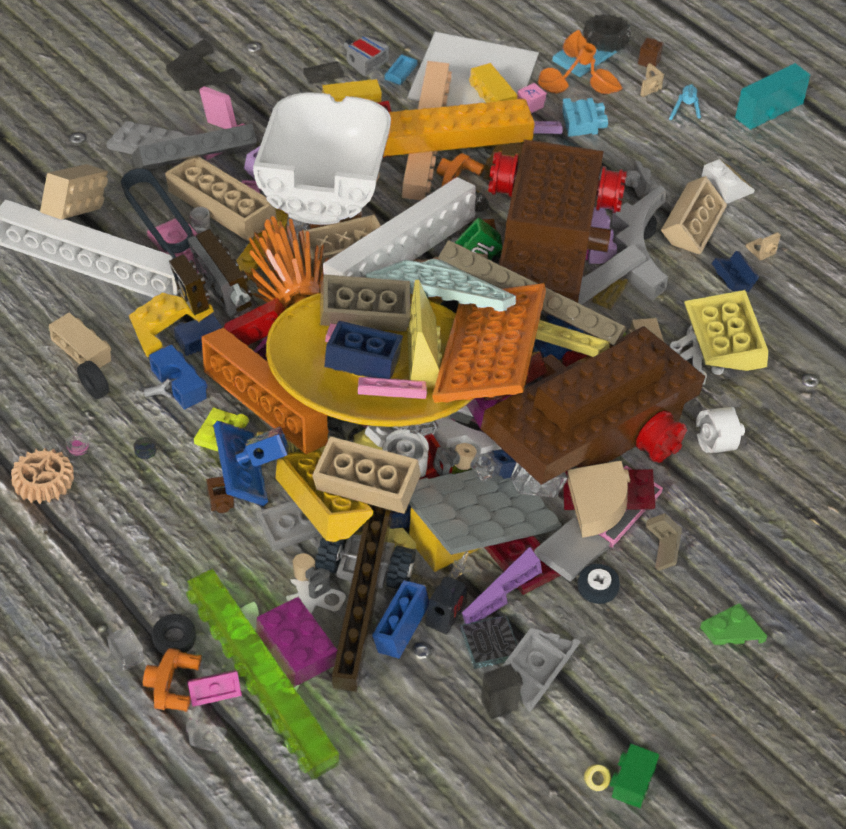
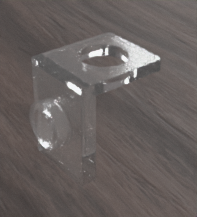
M196 707L193 717L189 718L186 726L191 746L214 752L220 751L227 730L204 724L202 708ZM210 732L218 735V740L212 744L204 741V736Z

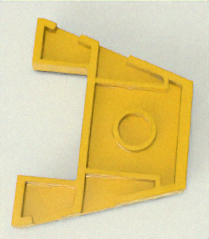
M161 293L137 308L129 315V318L146 357H149L150 354L163 347L161 341L155 335L186 314L200 322L213 313L214 310L212 305L209 304L210 309L194 316L182 297Z

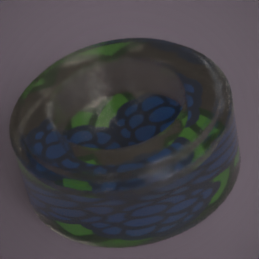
M148 437L136 440L133 445L134 454L139 459H150L157 451L155 441Z

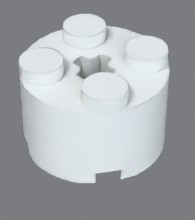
M734 407L708 409L701 411L697 416L696 427L700 426V433L697 434V439L704 452L719 453L737 450L741 436L745 434V428L739 422Z
M407 429L396 430L390 433L383 443L382 450L417 459L421 472L420 477L425 476L429 448L425 437L418 432L417 435L410 433V430Z

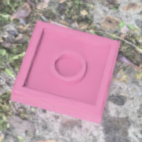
M205 86L199 89L207 122L224 129L237 127L230 96Z

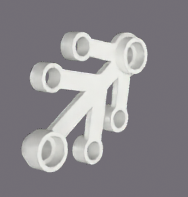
M691 325L687 329V335L678 341L671 342L670 347L686 361L693 357V366L706 376L704 385L707 374L702 370L703 356ZM693 342V347L681 353L684 346ZM711 367L713 374L721 375L724 372V367Z

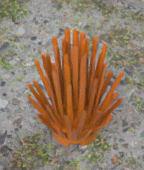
M272 216L270 218L272 224L269 219L264 224L267 233L265 230H261L263 238L254 232L269 264L251 237L249 241L256 253L252 250L249 253L264 271L274 288L255 269L251 268L253 276L248 272L245 273L260 288L258 292L262 295L253 293L254 296L267 303L278 298L287 309L304 298L321 293L324 275L322 268L324 244L320 249L319 260L318 245L315 247L313 276H311L309 231L305 232L306 243L304 231L299 232L303 255L302 260L293 220L289 219L290 225H286L287 237L281 220L279 222L280 226H278L276 218Z

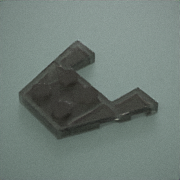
M206 39L201 40L166 65V72L184 92L199 90L204 86L208 88V85L213 84L226 86V82L242 83L241 76L233 68L215 74L201 59L213 54V47Z

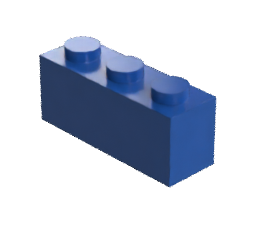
M403 580L372 634L378 653L400 659L428 609L429 597L425 585Z

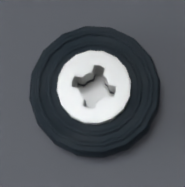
M592 564L580 572L577 585L579 593L584 599L595 604H605L617 596L620 580L615 570L609 566Z

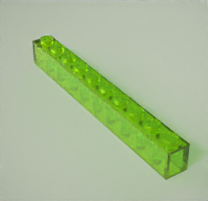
M213 568L188 580V591L186 592L188 601L191 605H196L202 622L208 623L214 640L220 641L224 655L227 659H232L238 676L245 678L248 691L252 696H257L262 712L265 715L269 714L274 730L277 734L281 733L283 735L288 751L291 754L295 753L304 774L308 773L313 780L339 766L338 751Z

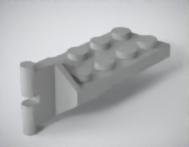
M126 121L106 144L110 150L133 154L139 146L193 135ZM185 160L177 161V162H174L173 164H180V163L184 162Z

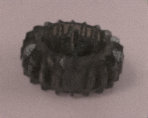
M603 13L600 16L595 14L594 17H590L589 20H586L583 28V37L586 39V42L593 44L598 49V52L604 51L605 53L606 51L613 53V51L619 52L620 49H625V46H628L632 34L630 25L622 17L610 14L604 15Z

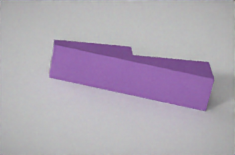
M530 547L462 612L465 625L477 623L508 603L507 593L542 572L541 562Z

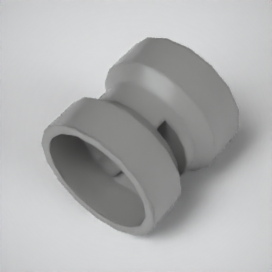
M205 207L193 208L190 211L191 227L198 234L208 229L211 230L209 210Z

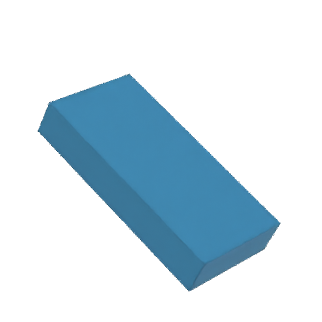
M400 55L385 73V80L401 85L417 66V60Z

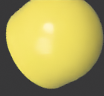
M594 764L586 769L584 780L591 789L601 791L610 784L611 774L606 767ZM596 771L601 772L604 777L600 785H595L592 782V775Z

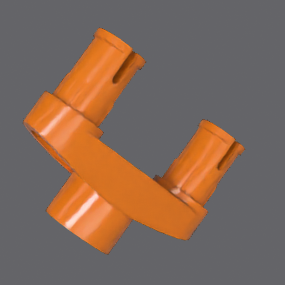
M461 153L453 161L442 158L436 174L444 177L441 185L443 187L458 177L462 170L465 169L481 176L485 164H481L471 159L470 156Z
M169 648L159 666H146L143 686L154 688V709L166 710L167 708L188 712L191 697L169 693L175 669L180 667L199 671L202 655L187 654L178 649Z

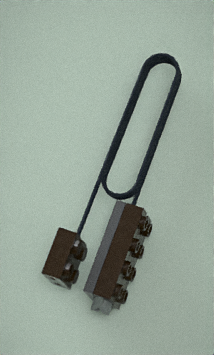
M137 168L125 173L121 179L125 197L162 249L169 252L173 259L169 260V264L175 278L177 290L194 316L210 309L207 301L210 299L206 288L203 287L204 284L208 285L229 317L251 307L250 297H252V293L246 285V282H248L247 275L244 270H239L236 259H231L228 248L226 246L223 247L219 236H215L210 229L197 234L196 237L193 236L191 227L149 170ZM140 182H147L153 185L188 237L179 243H166L129 192V188ZM190 248L193 253L194 262L192 260L189 261L184 254L176 257L174 253L184 252Z

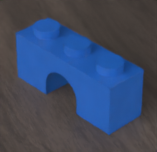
M172 344L149 355L151 370L161 382L167 379H176L172 381L173 397L184 410L207 399L206 381L196 374L193 365L188 364L181 351H177Z

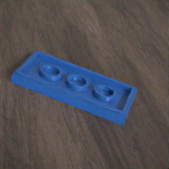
M217 421L213 426L226 494L264 506L268 502L261 465L253 467L251 461L239 465L235 456V452L245 449L247 440L255 437L254 433Z

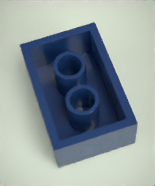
M338 321L326 345L324 367L353 373L358 376L391 379L400 358L403 336Z

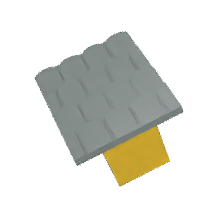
M480 467L455 475L447 474L432 479L424 478L418 480L409 502L411 506L409 535L416 543V550L434 572L482 547L559 530L562 526L557 516L545 506L544 501L531 490L530 485L519 475L503 479L495 473L492 467Z

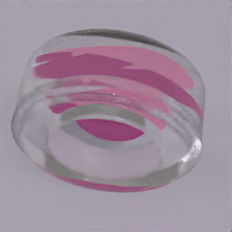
M83 434L69 436L66 440L68 453L74 456L85 454L89 449L88 438Z

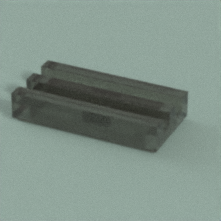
M338 61L303 68V74L309 85L344 77V71L341 70Z

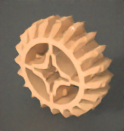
M46 448L43 451L35 449L34 453L27 452L26 457L19 456V462L14 463V469L11 472V481L17 495H21L23 500L28 499L30 503L37 500L39 504L47 500L50 503L51 499L59 500L60 495H66L67 489H71L74 471L68 457H64L62 452L57 453L55 449H52L50 452Z

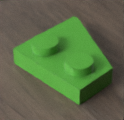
M740 603L701 622L700 626L714 645H724L727 643L744 644L745 640H758V643H764L767 639V635Z

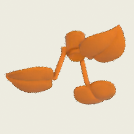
M580 30L572 33L563 45L566 55L577 57L569 70L562 76L561 72L557 69L546 68L541 71L538 79L539 85L546 91L561 93L568 88V82L565 78H567L578 62L582 65L591 63V74L593 76L590 79V84L597 92L610 94L622 89L619 81L609 71L601 68L597 69L596 72L594 71L596 60L593 57L596 53V47L583 37Z

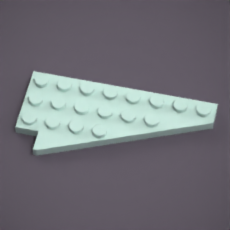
M435 258L422 263L403 260L366 274V278L410 281L411 294H413L415 280H419L423 290L428 293V297L438 296L446 301L458 300L460 304L473 303L480 308L492 307L495 311H506L508 307L516 304L515 295Z

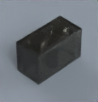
M511 664L491 670L483 675L480 700L491 720L518 710L523 680L518 671L515 672Z

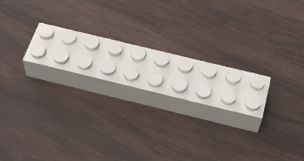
M456 177L323 263L324 274L366 278L367 273L403 260L412 261L474 220L476 186Z
M5 200L0 205L1 246L152 298L161 293L181 297L169 264V260L173 259L171 255L72 221L41 213L36 209L9 200Z

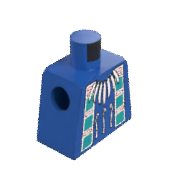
M281 426L247 440L245 449L235 452V456L239 465L251 461L253 467L287 456L289 445ZM256 448H261L263 452L256 451Z

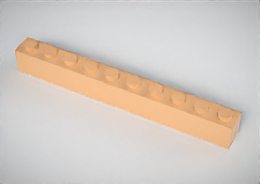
M427 61L418 109L447 105L448 95L446 94H449L450 83L447 82H451L452 71H449V63ZM438 151L408 155L402 198L422 200L426 197V193H430L432 182H429V180H433L434 169H431V167L435 168L436 156L434 155H437Z

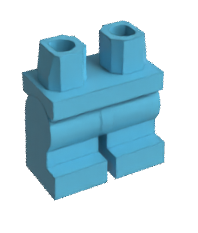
M571 98L563 99L562 115L568 137L590 133L594 135L598 134V128L608 127V117L604 115L605 108L603 103H594L593 98H587V101L578 100L576 102H571Z

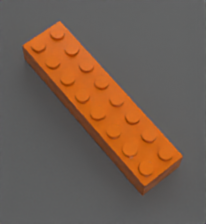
M224 328L202 336L204 372L272 428L281 426L285 438L303 453L308 454L327 444L329 433L327 426L328 415L310 408L288 393L276 380L265 359Z

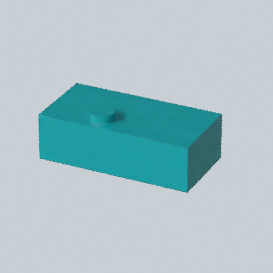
M794 63L742 88L735 118L751 130L803 104L811 74Z

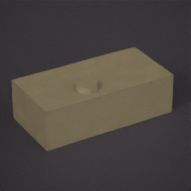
M324 274L321 285L320 325L330 326V323L337 325L338 321H343L379 330L407 331L410 321V281Z

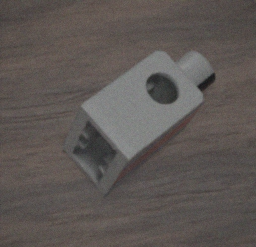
M363 36L355 42L348 39L344 44V48L347 50V62L363 76H367L388 62L389 46L369 37Z

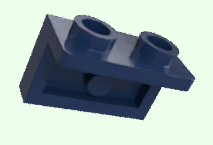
M735 251L730 259L715 258L711 263L716 269V273L723 278L726 286L732 291L745 290L749 292L759 278V275L740 251Z

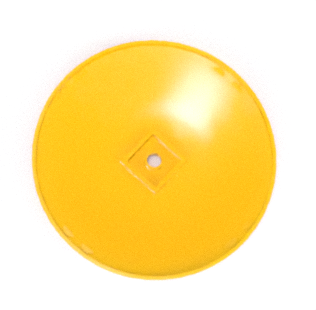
M321 293L304 298L287 308L275 320L268 333L266 342L267 361L272 374L280 385L303 404L340 420L371 426L417 425L455 413L473 400L463 399L434 403L432 397L434 388L426 387V399L358 394L359 377L365 376H358L353 373L324 367L327 345L325 340L329 326L320 325ZM410 293V307H411L412 296H413V294H411V293ZM428 299L436 317V326H440V352H442L443 360L456 313ZM408 327L407 331L381 330L403 336L400 358L391 379L410 380Z

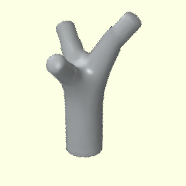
M167 379L158 386L144 389L145 397L164 395L171 399L172 395L166 391L172 388L171 380Z

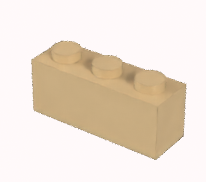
M67 313L49 324L51 340L79 364L85 361H92L101 368L111 361L110 345L105 340L102 341L92 329H88L79 318H75L71 313Z

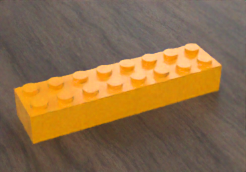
M526 99L389 112L391 125L383 156L524 142V139L533 141L535 123Z

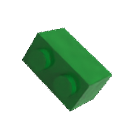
M630 744L628 752L623 751L619 759L618 766L621 767L620 772H614L610 783V787L614 788L611 798L641 809L660 754Z

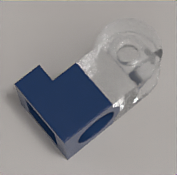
M503 449L476 456L471 461L470 467L481 481L498 476L507 479L511 478L517 462Z

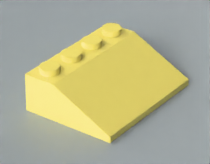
M415 280L408 325L409 379L425 381L426 387L434 388L442 362V352H440L441 339H439L440 326H436L435 314L420 281Z
M745 290L684 301L705 365L744 371L767 367L768 348Z

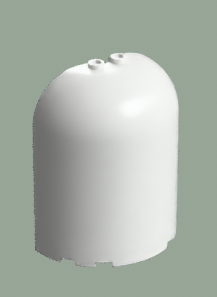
M299 93L285 97L274 106L253 165L258 188L262 189L267 196L266 200L276 209L280 208L288 213V217L304 223L326 225L339 223L340 220L347 217L352 218L362 211V208L371 200L390 131L391 116L389 112L376 102L357 97L346 96L342 102H336L331 94Z

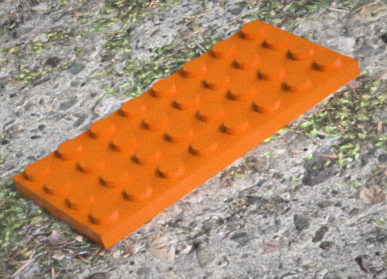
M544 283L502 289L516 296V304L508 307L506 311H495L492 307L480 308L473 303H459L432 397L434 403L523 393L546 294Z

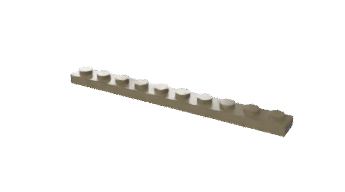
M449 240L438 257L442 262L500 289L538 284ZM546 288L542 307L543 312L594 337L609 341L612 346L619 343L627 329L624 325Z

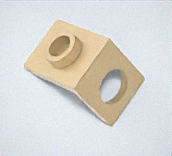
M651 63L647 66L646 80L642 82L640 94L642 97L662 89L664 74ZM651 71L655 73V76H651Z
M777 232L764 239H756L747 243L746 248L761 261L776 254L780 234ZM761 245L760 251L756 250L754 246Z

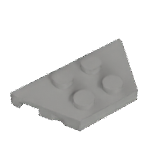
M530 628L502 665L529 712L535 707L580 644L579 640L573 639L570 641L559 638L560 635L544 633L542 630Z

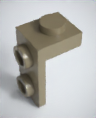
M666 513L648 519L646 528L660 540L655 568L660 571L675 566L677 564L682 528Z

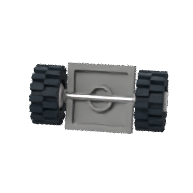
M352 534L348 538L347 543L345 539H339L336 542L326 541L322 536L316 556V569L329 570L330 573L337 574V578L352 581L361 535ZM387 542L378 588H383L385 579L387 582L386 586L394 589H399L403 580L410 582L416 558L415 549L398 545L395 547L394 543Z

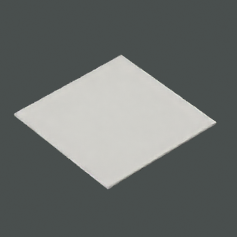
M435 32L407 98L420 101L427 61L449 63V71H452L451 82H447L450 83L449 94H446L448 95L446 106L486 103L479 96L475 88L470 85L469 77L471 76V68L491 63L517 94L518 90L528 85L539 52Z

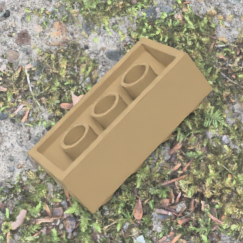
M706 176L687 183L661 231L673 246L700 254L727 204Z

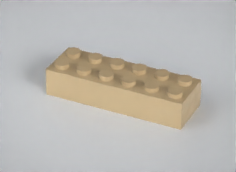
M200 157L189 158L165 173L170 193L194 208H207L210 212V218L247 241L250 237L255 236L254 232L258 234L261 230L266 229L264 224L267 219L270 220L271 224L270 218L272 216L277 220L275 207L266 200L267 197Z

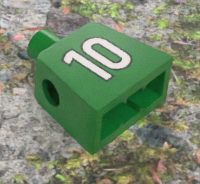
M477 218L455 241V244L474 253L487 254L488 260H491L493 257L501 258L503 249L501 234L480 218Z

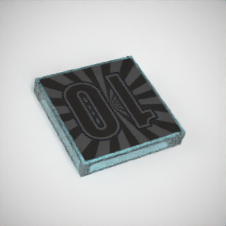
M507 615L461 625L460 630L474 669L505 663L517 647Z

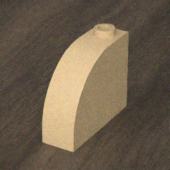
M622 461L568 470V485L582 538L608 531L623 517L627 507V483L630 482L628 469L623 468Z

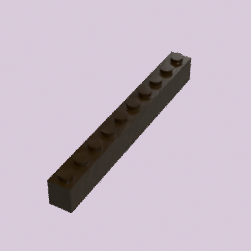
M371 504L368 505L373 510V515L363 525L332 674L334 689L353 692L358 691L393 516V510Z

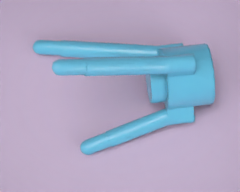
M692 84L687 85L683 88L682 94L679 95L669 120L673 119L682 101L686 104L694 103L697 118H701L697 89Z

